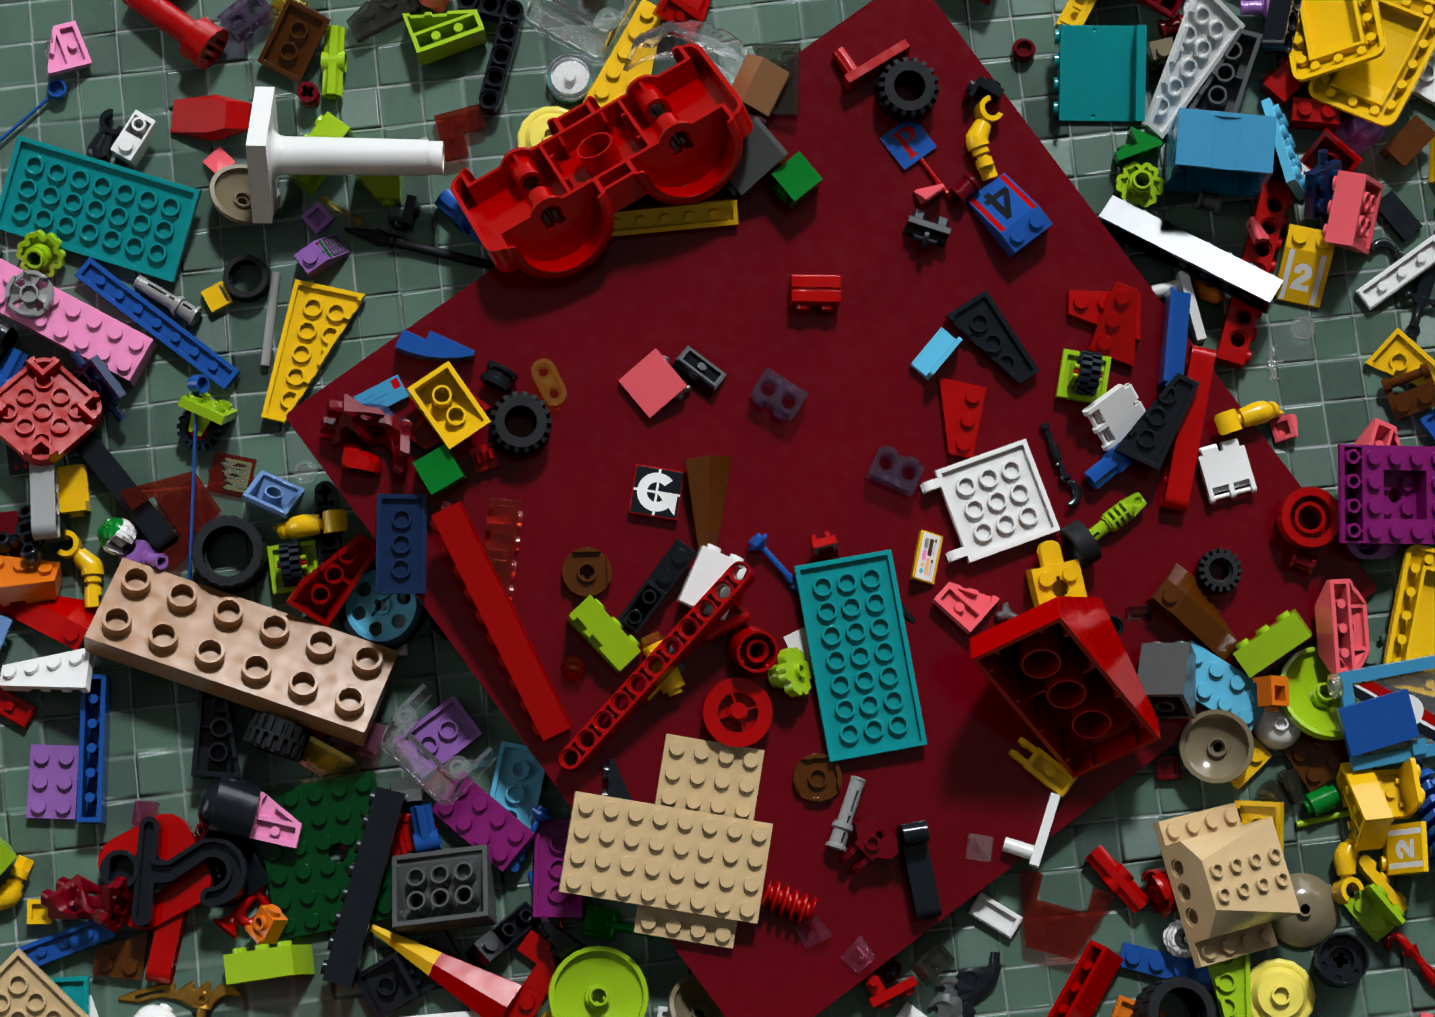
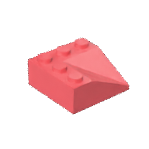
M1338 170V174L1334 176L1332 182V190H1334L1333 199L1329 200L1327 213L1329 214L1328 224L1325 223L1322 236L1325 238L1324 242L1370 255V245L1373 240L1383 184L1367 174Z

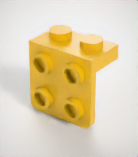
M84 464L59 466L60 515L69 514V518L84 517V513L91 512L87 467Z
M1408 758L1399 769L1375 770L1379 785L1385 791L1389 808L1393 809L1394 819L1410 818L1425 802V791L1421 788L1419 780L1421 770L1420 766L1416 764L1415 758Z

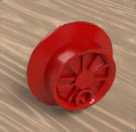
M735 677L723 680L711 689L704 702L703 719L707 730L717 741L730 747H746L756 743L766 734L772 722L773 709L768 694L759 684L750 679Z

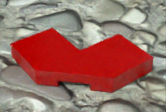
M530 930L517 950L535 962L536 966L522 985L545 997L548 993L552 975L556 970L554 957L550 950L552 944L533 930Z

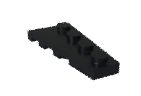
M1177 373L1113 451L1158 472L1200 383Z

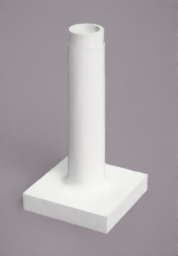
M255 86L246 140L253 223H272L280 175L429 176L444 174V141L280 135L278 133L275 87Z

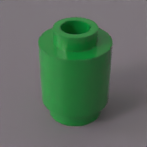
M1325 785L1304 795L1302 806L1308 815L1312 814L1316 818L1336 808L1337 804L1341 803V799L1333 785L1328 787Z

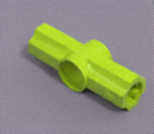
M339 25L328 26L324 34V51L321 52V72L323 73L322 98L329 100L343 98L344 73L347 70V54L345 52L346 29Z

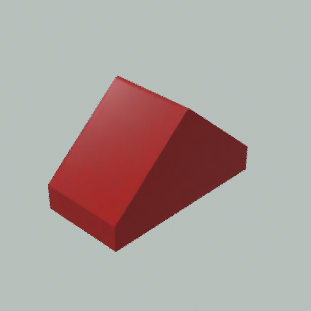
M1058 596L970 638L972 661L1073 779L1161 739L1156 713L1100 597Z

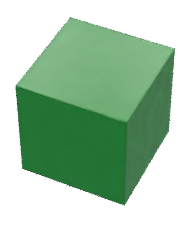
M799 151L771 173L768 183L777 197L785 202L790 209H793L819 188L823 179Z
M445 444L413 462L430 494L435 498L467 480L453 453Z

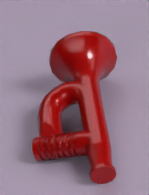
M266 886L243 899L229 916L214 919L213 922L229 936L237 939V924L239 923L245 928L246 925L251 924L254 916L247 918L245 915L253 902L258 900L260 905L270 904V901L263 893Z

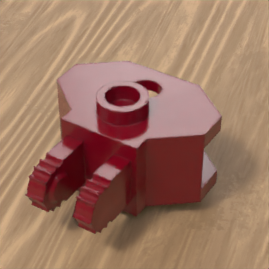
M860 817L853 824L855 841L852 843L853 846L841 857V860L844 863L849 861L857 850L864 856L853 866L852 871L854 874L874 859L891 860L899 852L897 836L879 818ZM877 831L882 833L881 839L877 837Z

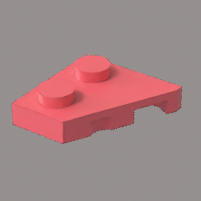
M948 582L931 602L963 631L969 634L998 602L999 598L994 595H984L978 593V590L966 589L961 587V585Z

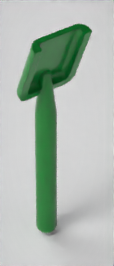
M593 905L586 906L582 934L613 940L616 937L617 930L629 934L668 940L664 937L634 933L635 924L618 923L619 913L615 910Z

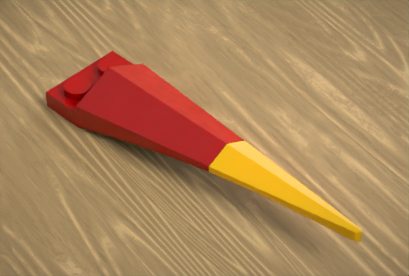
M372 924L371 932L481 1017H537L546 1000V997L525 985Z

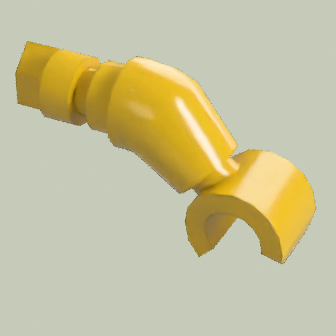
M991 95L985 96L975 105L973 113L976 120L965 136L968 152H971L973 158L976 157L977 159L975 164L982 181L998 176L992 156L987 154L990 152L988 138L991 124L999 120L1003 114L998 112L992 116L986 112L985 105L991 102Z
M1257 401L1238 409L1237 412L1236 409H1231L1216 414L1214 421L1220 435H1227L1242 430L1245 427L1267 423L1270 419L1283 416L1285 412L1280 410L1276 402Z
M344 509L323 511L322 518H320L319 514H302L293 516L289 521L276 524L272 528L283 540L291 538L300 539L321 534L322 530L323 534L346 531L348 529V519Z
M66 530L63 537L65 539H72L73 546L68 551L60 549L57 554L64 559H73V563L81 571L84 583L87 584V587H84L85 608L99 607V597L102 596V587L99 584L102 583V576H104L103 563L93 553L85 548L82 549V541L74 532Z
M1354 830L1349 835V839L1339 843L1333 855L1336 874L1341 879L1333 883L1331 895L1335 903L1340 905L1348 904L1350 897L1346 892L1347 886L1350 887L1351 892L1364 890L1361 881L1353 877V875H1356V862L1360 852H1354L1353 843L1356 842Z
M18 855L10 872L12 875L11 879L7 878L5 885L2 884L0 887V911L14 907L24 894L22 893L24 887L22 882L23 880L27 881L34 863L33 860Z

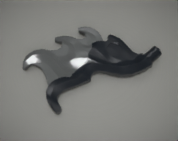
M990 952V964H988V967L982 969L967 967L958 971L960 979L954 977L940 979L935 987L943 985L945 990L942 994L933 998L928 1005L929 1008L934 1005L937 1006L938 1012L934 1017H974L976 1013L973 1006L975 1000L989 992L999 978L1002 966L1000 965V952Z

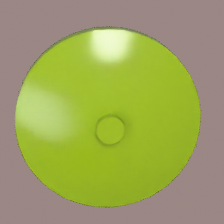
M1317 646L1302 649L1288 659L1278 675L1288 677L1289 706L1281 708L1290 722L1309 736L1321 740L1344 739L1336 710L1341 707L1340 697H1342L1340 679L1333 678L1319 657ZM1354 696L1355 703L1361 702L1360 699Z
M607 946L582 948L566 957L554 971L548 988L549 1010L552 1017H644L648 1006L646 979L636 962L620 950Z

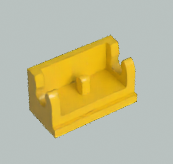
M1068 0L1055 25H1085L1098 0Z

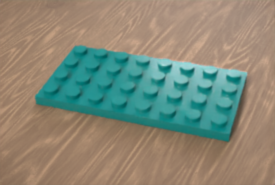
M18 135L0 196V230L22 237L37 230L44 231L45 235L54 233L62 241V249L175 283L202 190Z
M892 550L794 566L829 762L927 745Z

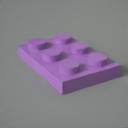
M453 695L398 736L395 741L421 776L426 779L438 770V767H442L480 738L483 733Z
M31 744L26 818L76 820L79 746Z

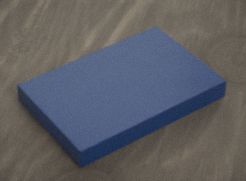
M1401 689L1336 709L1349 757L1420 737L1408 689Z

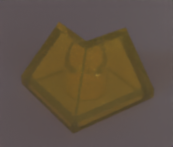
M311 736L300 765L326 778L357 769L359 763L355 759Z

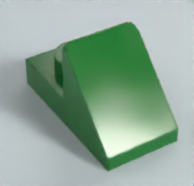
M1130 127L1128 135L1133 146L1125 144L1118 147L1114 153L1113 161L1117 167L1159 152L1163 146L1162 140L1134 127Z

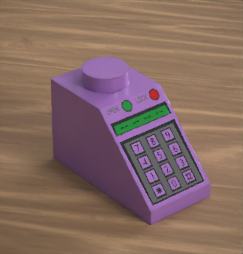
M335 233L311 242L294 254V257L309 279L312 280L350 254V252Z

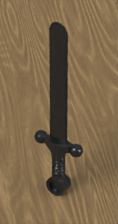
M1435 264L1421 274L1416 294H1412L1409 290L1403 293V297L1406 300L1412 299L1415 303L1411 321L1404 329V333L1410 339L1416 338L1420 334L1419 324L1424 307L1431 305L1435 308V299H1429L1435 281Z

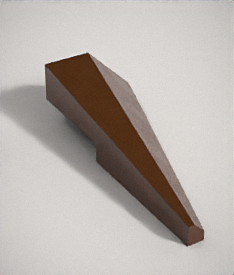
M704 456L685 459L684 461L697 550L702 545L707 547L708 543L718 546L731 456Z

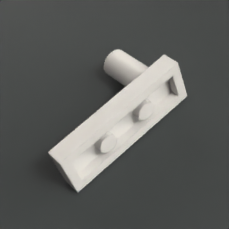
M1180 271L1176 275V280L1150 286L1159 299L1165 297V292L1170 287H1176V291L1191 293L1190 331L1194 345L1204 343L1207 337L1189 275Z
M1051 792L1035 846L1006 837L1002 851L1029 859V866L1038 869L1061 795Z

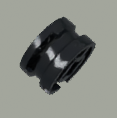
M488 361L486 364L487 370L481 374L479 379L487 386L501 393L506 390L505 394L510 395L512 391L511 385L516 383L519 376L499 363Z

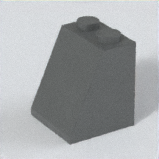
M757 116L752 119L753 129L751 133L742 139L743 147L739 165L733 176L724 186L727 193L732 198L736 196L739 201L783 165L788 156L785 148Z
M1159 641L1142 643L1137 676L1157 718L1195 719L1196 654L1191 643L1176 641L1175 643H1162Z

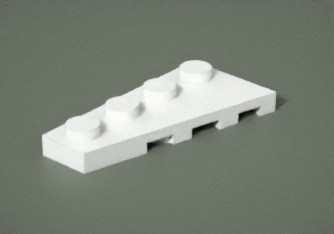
M85 648L2 665L0 687L4 691L40 689L42 692H51V689L62 690V692L80 690L82 693H90L95 654L86 652Z

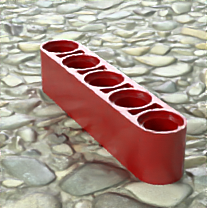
M189 911L155 928L146 968L145 979L147 981L172 984Z

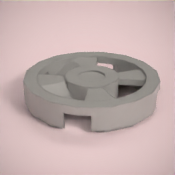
M24 270L23 273L17 276L14 275L6 286L5 298L8 306L15 314L23 318L33 319L42 316L50 309L54 302L55 291L53 284L46 275L37 270ZM23 278L25 285L20 287L16 283ZM42 279L48 287L39 290L36 285ZM22 299V303L16 308L13 302ZM38 300L44 304V308L40 311H37L35 306Z

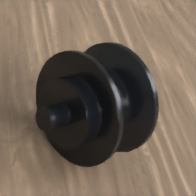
M892 957L876 969L874 973L882 982L890 983L899 977L901 965Z

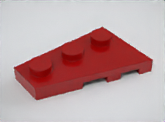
M1068 290L1067 316L1093 326L1097 325L1110 292ZM1138 293L1136 342L1140 341L1141 293Z

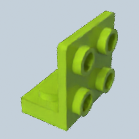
M1372 883L1363 886L1364 890L1356 892L1349 899L1348 904H1343L1342 906L1372 941L1377 943L1394 927L1406 923V920L1403 918L1405 914L1402 909L1396 904L1392 905L1386 898L1388 894L1383 887Z

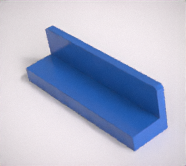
M1170 287L1165 292L1157 387H1166L1177 373L1184 375L1191 293L1176 291V287Z

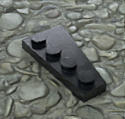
M987 290L945 316L948 321L1017 385H1020L1040 371Z

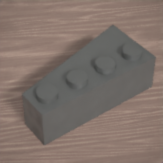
M1240 28L1188 109L1239 113L1262 46L1263 35Z

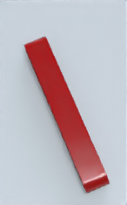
M1191 345L1189 348L1184 376L1200 384L1170 446L1160 507L1181 512H1186L1188 508L1216 350Z

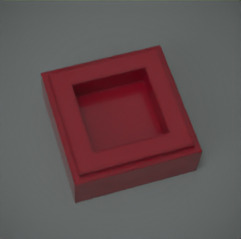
M1179 754L1157 756L1154 758L1156 782L1182 779Z

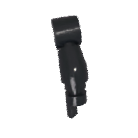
M107 109L100 115L99 129L101 133L97 132L87 146L86 156L109 162V151L113 143L111 138H117L124 128L120 125L116 129H110L106 126L105 122L113 118L114 109Z

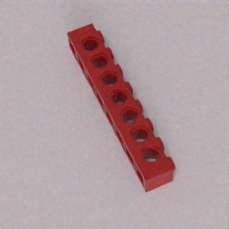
M1269 179L1263 185V190L1256 201L1253 216L1261 227L1263 225L1270 226L1273 233L1268 234L1269 241L1254 245L1248 232L1241 260L1251 262L1267 273L1274 272L1276 261L1273 260L1274 253L1280 250L1282 238H1279L1281 229L1285 230L1289 217L1285 215L1287 207L1291 208L1294 200V194L1291 193L1288 184ZM1268 204H1276L1279 208V211H1271L1268 208ZM1258 247L1265 249L1267 256H1259L1255 249ZM1230 296L1216 347V364L1241 370L1244 364H1249L1252 351L1248 350L1250 341L1254 342L1258 332V328H1255L1256 319H1261L1263 312ZM1237 315H1245L1248 318V324H1241L1237 319ZM1231 338H1240L1242 341V346H1234L1231 342Z

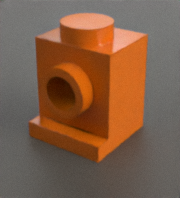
M1269 675L1253 678V683H1257L1258 707H1264V712H1279L1280 707L1289 706L1288 677Z
M274 904L260 905L251 924L246 925L245 930L257 944H276L288 919L278 906Z

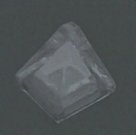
M968 834L966 859L991 862L993 837Z

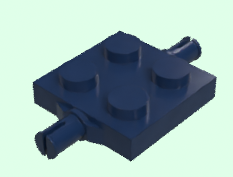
M1327 149L1318 150L1317 165L1305 173L1304 218L1311 220L1317 218L1316 227L1318 229H1323L1327 220L1329 200L1333 199L1334 190H1332L1333 178L1337 176L1338 170H1342L1341 160L1333 159L1328 162Z
M78 351L73 352L69 357L78 367L74 376L92 392L95 390L99 394L103 415L111 411L118 423L124 420L127 416L118 405L127 393L124 391L121 383L115 379L106 363L98 355L85 362Z

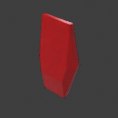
M221 95L175 99L170 133L214 142L248 132L252 104Z

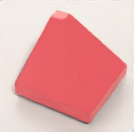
M221 146L203 161L213 174L223 167L236 164Z
M944 184L917 189L913 193L921 205H925L940 195L945 186Z
M1254 216L1250 217L1246 227L1253 244L1257 245L1269 241L1268 234Z
M1288 414L1269 421L1275 444L1298 437L1296 414Z

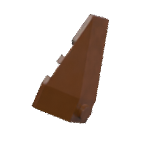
M1175 563L1148 598L1147 602L1207 650L1225 661L1239 642L1196 577L1181 565Z

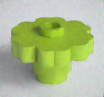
M1134 161L1131 164L1125 165L1122 174L1117 176L1115 192L1121 194L1120 198L1126 199L1130 204L1136 207L1138 205L1140 209L1146 210L1154 206L1157 202V197L1162 195L1164 180L1161 177H1157L1159 174L1158 168L1148 162L1141 166L1138 162Z
M37 230L26 234L25 240L18 243L16 257L22 260L20 263L22 270H37L46 275V277H53L57 274V269L64 266L66 252L60 249L62 241L54 233L45 235L44 231Z
M797 647L780 650L777 657L778 664L773 665L768 670L770 684L773 687L784 688L785 693L789 694L792 698L807 695L811 689L809 679H811L812 674L809 663L804 660L803 652Z

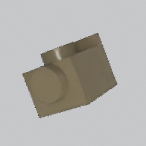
M1172 37L1148 43L1146 55L1151 73L1164 69L1174 43Z

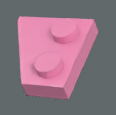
M76 21L53 26L50 38L47 77L91 67L92 61Z
M260 791L249 838L298 849L303 824L267 794Z

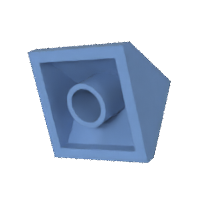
M261 470L242 494L241 499L246 505L286 522L294 516L305 489Z

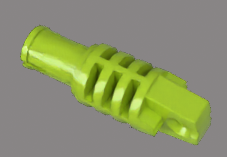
M1135 492L1102 514L1101 520L1089 529L1096 542L1107 533L1116 532L1133 519L1147 505L1145 499L1139 492Z

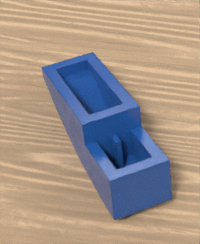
M403 329L395 346L396 352L425 361L462 362L473 360L475 357L474 350L433 331H430L427 338L424 339Z

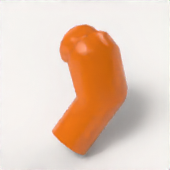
M1196 278L1192 279L1201 300L1219 303L1225 298L1224 292L1209 287L1206 283Z

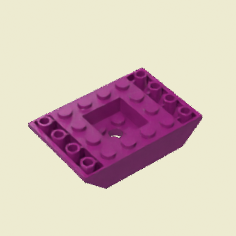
M1338 444L1339 543L1356 545H1435V447ZM1391 490H1394L1396 493L1395 502H1391L1389 499V492Z

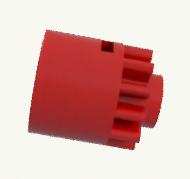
M744 624L742 628L734 629L735 633L733 636H728L730 643L726 646V649L729 650V658L745 670L752 673H761L767 671L775 664L778 657V644L775 638L768 632L756 626Z

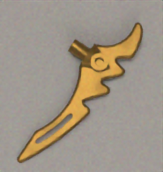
M190 981L179 990H176V985L172 982L171 985L158 984L138 989L120 996L118 1000L120 1002L143 1003L157 998L175 999L192 1008H196V1017H206L207 1010H211L219 999L226 996L241 997L242 993L239 989L226 984H219L212 991L209 981L195 989L194 981ZM164 990V993L152 994L138 999L135 998L136 996L144 993Z

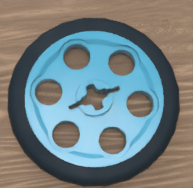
M373 561L338 611L339 621L346 634L395 650L407 644L415 637L424 622L426 609L415 594H410L411 599L409 603L404 605L399 601L400 594H375L376 561ZM364 583H368L371 586V592L367 596H361L359 593V588ZM379 601H387L385 603L387 607L385 611L381 609L378 611L380 607L378 605ZM358 607H363L366 611L365 617L362 620H356L354 617V611ZM398 615H403L406 620L402 628H396L393 623ZM375 623H380L383 627V631L379 636H373L371 633V627Z

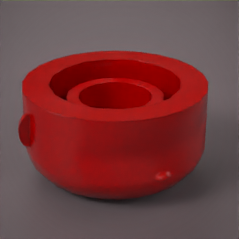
M1303 487L1290 493L1281 502L1277 511V519L1275 520L1281 536L1289 544L1299 549H1316L1327 544L1339 531L1337 501L1327 491L1318 487ZM1302 508H1309L1315 513L1317 526L1314 529H1306L1299 523L1298 516Z

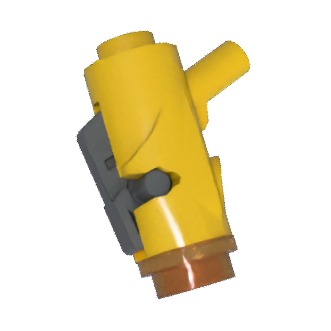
M659 631L640 639L643 644L641 648L646 658L664 639V636H661ZM670 646L669 651L671 655L676 654L673 647ZM660 660L656 661L653 665L654 673H658L662 669V662ZM682 662L648 697V701L659 690H661L663 695L668 693L669 697L683 692L681 687L685 685L681 673L685 667Z

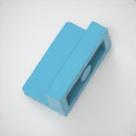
M941 327L910 366L929 381L963 339L961 337L955 339Z

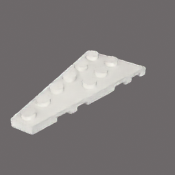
M1190 0L1147 111L1145 121L1143 122L1157 138L1163 139L1179 108L1187 107L1219 63L1239 29L1245 27V24L1221 0Z

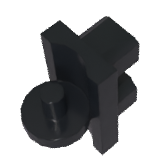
M915 209L912 216L910 215L907 220L903 234L911 236L914 241L920 242L919 249L923 251L926 244L933 247L936 245L944 247L951 232V228H948L949 220L939 216L932 223L925 220L927 216L925 211Z

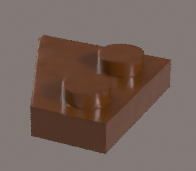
M142 933L96 949L92 974L143 981L150 933Z

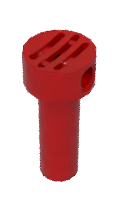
M122 0L126 6L180 43V55L190 60L200 70L207 69L214 64L227 45L229 33L226 29L217 26L209 17L195 20L168 0Z

